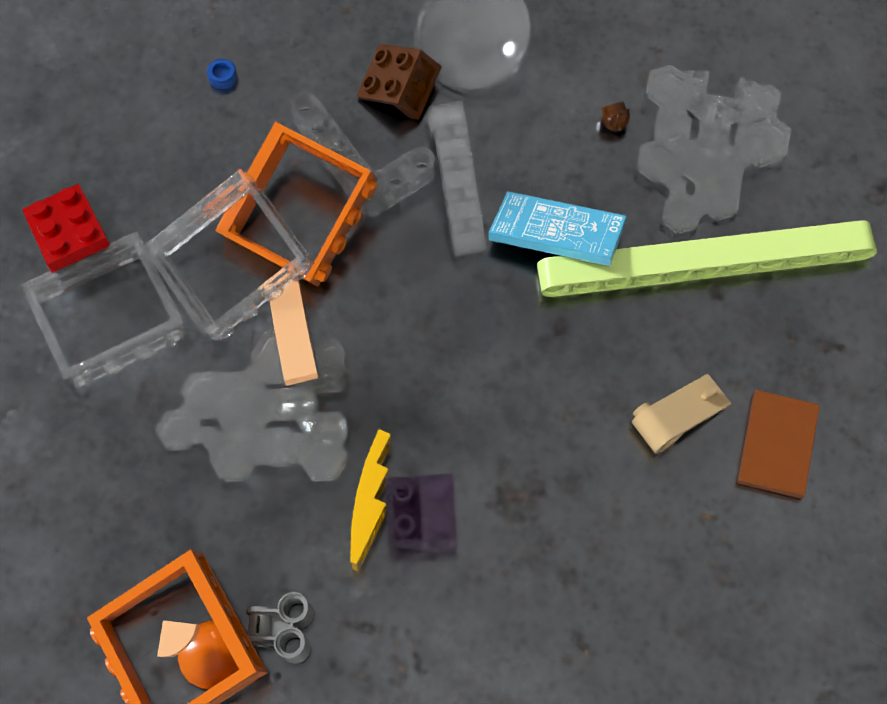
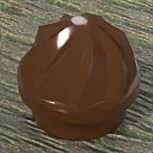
M624 101L601 108L603 116L600 118L607 129L622 131L629 123L630 109H626Z

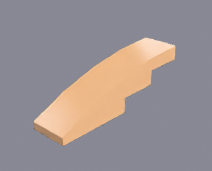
M295 280L268 287L285 385L288 386L317 379L318 373L313 343L309 333L299 281Z

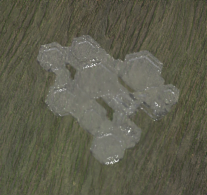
M670 64L649 72L645 96L659 106V111L656 115L653 131L655 133L654 140L640 145L636 170L652 182L658 181L670 190L669 198L664 203L661 222L677 235L697 229L699 219L707 214L716 221L735 216L738 212L744 169L749 168L750 163L760 168L786 159L791 128L777 119V113L774 110H777L780 105L781 92L771 84L762 86L758 82L747 80L743 76L739 78L734 98L706 94L710 72L707 70L701 72L689 70L682 73ZM688 109L690 113L700 120L698 137L690 141L692 119L687 115ZM738 123L735 144L732 147L728 144L732 124ZM682 175L695 183L694 194L691 196L685 193L687 181L682 178Z
M275 330L265 331L250 354L254 365L247 366L244 371L214 373L213 371L191 372L180 390L186 402L177 410L166 411L157 424L155 431L167 450L190 449L192 444H204L210 454L208 460L222 482L246 481L255 466L270 465V467L290 466L291 464H301L311 481L337 480L349 460L348 454L342 447L348 437V425L340 411L318 412L317 393L343 392L345 390L347 366L343 361L347 356L346 351L338 340H322L318 349L313 345L318 373L317 379L296 383L293 388L267 389L265 384L285 383ZM207 419H217L224 431H217L214 426L201 427L200 422ZM296 420L303 433H292L289 427L265 428L268 422Z

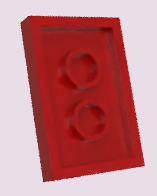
M79 183L22 209L51 273L110 246Z

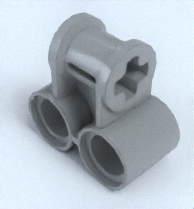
M297 592L285 594L279 600L278 609L262 606L247 607L246 614L249 615L247 635L253 646H274L276 652L292 664H298L307 659L311 651V644L299 629H304L313 621L314 609L302 594ZM294 604H303L302 614L297 618H289V609ZM300 638L298 650L294 653H286L285 646L288 640Z

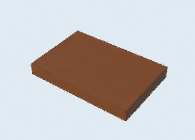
M755 390L752 397L737 484L803 499L806 492L820 404Z

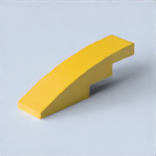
M380 429L365 460L355 498L351 525L350 562L352 569L358 572L387 514L386 503L379 499L390 478L389 468L382 466V463L392 445L391 434Z

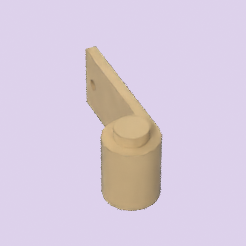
M706 374L652 405L649 402L642 404L633 412L635 418L631 423L653 452L658 454L675 443L684 432L728 408L732 403L709 374Z

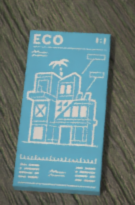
M507 191L489 230V240L610 266L626 225V216Z

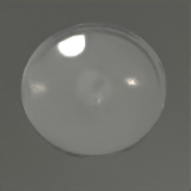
M427 0L418 15L415 27L416 49H422L442 66L436 81L450 89L461 92L484 91L505 82L522 65L532 40L531 17L523 0Z

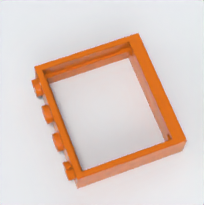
M275 121L215 231L318 287L321 282L326 281L332 270L331 263L335 255H339L345 248L347 243L346 235L351 226L355 227L362 216L361 208L366 199H370L374 195L378 178L371 170ZM289 144L359 179L309 271L240 235Z
M190 549L87 617L91 626L90 635L94 642L102 647L107 657L105 665L109 672L117 677L122 687L120 694L126 704L152 703L110 622L186 572L239 668L237 672L188 704H220L268 673L203 553Z

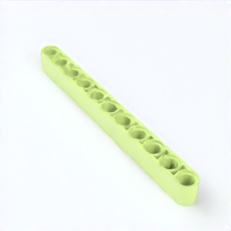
M863 220L616 249L610 266L565 256H554L540 260L537 263L542 295L557 297L860 261L877 254V247L870 222Z

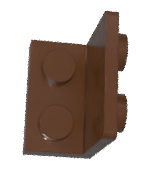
M380 44L362 81L357 97L361 100L394 105L409 118L419 120L442 66L422 49Z

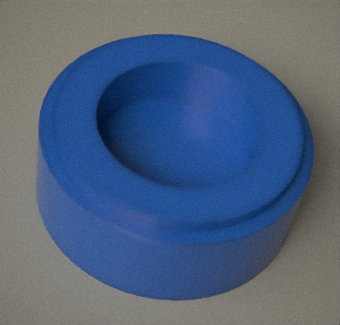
M228 59L214 60L207 68L209 83L214 88L228 89L237 81L236 67Z

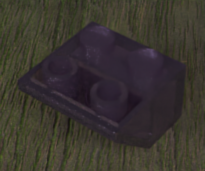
M453 474L385 478L389 546L418 551L456 550L457 530Z

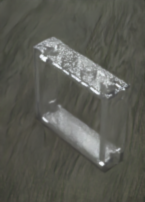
M239 169L142 247L203 336L212 340H222L230 336L234 332V326L242 320L246 321L254 317L259 312L258 307L267 300L273 301L281 296L285 286L292 281L296 282L304 278L309 273L308 268L315 264L254 178L242 169ZM250 193L296 258L214 322L169 256L246 194Z
M138 231L110 243L109 247L56 272L51 273L49 271L20 284L63 379L72 391L83 385L89 387L96 379L106 374H116L123 370L125 365L136 360H145L151 357L155 351L165 346H174L176 341L189 335ZM140 258L170 320L70 367L41 304Z

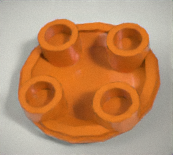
M208 620L198 624L201 627L197 638L178 654L181 673L191 684L201 689H211L239 670L213 620Z

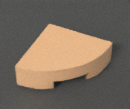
M163 620L157 657H172L185 650L197 638L201 625Z

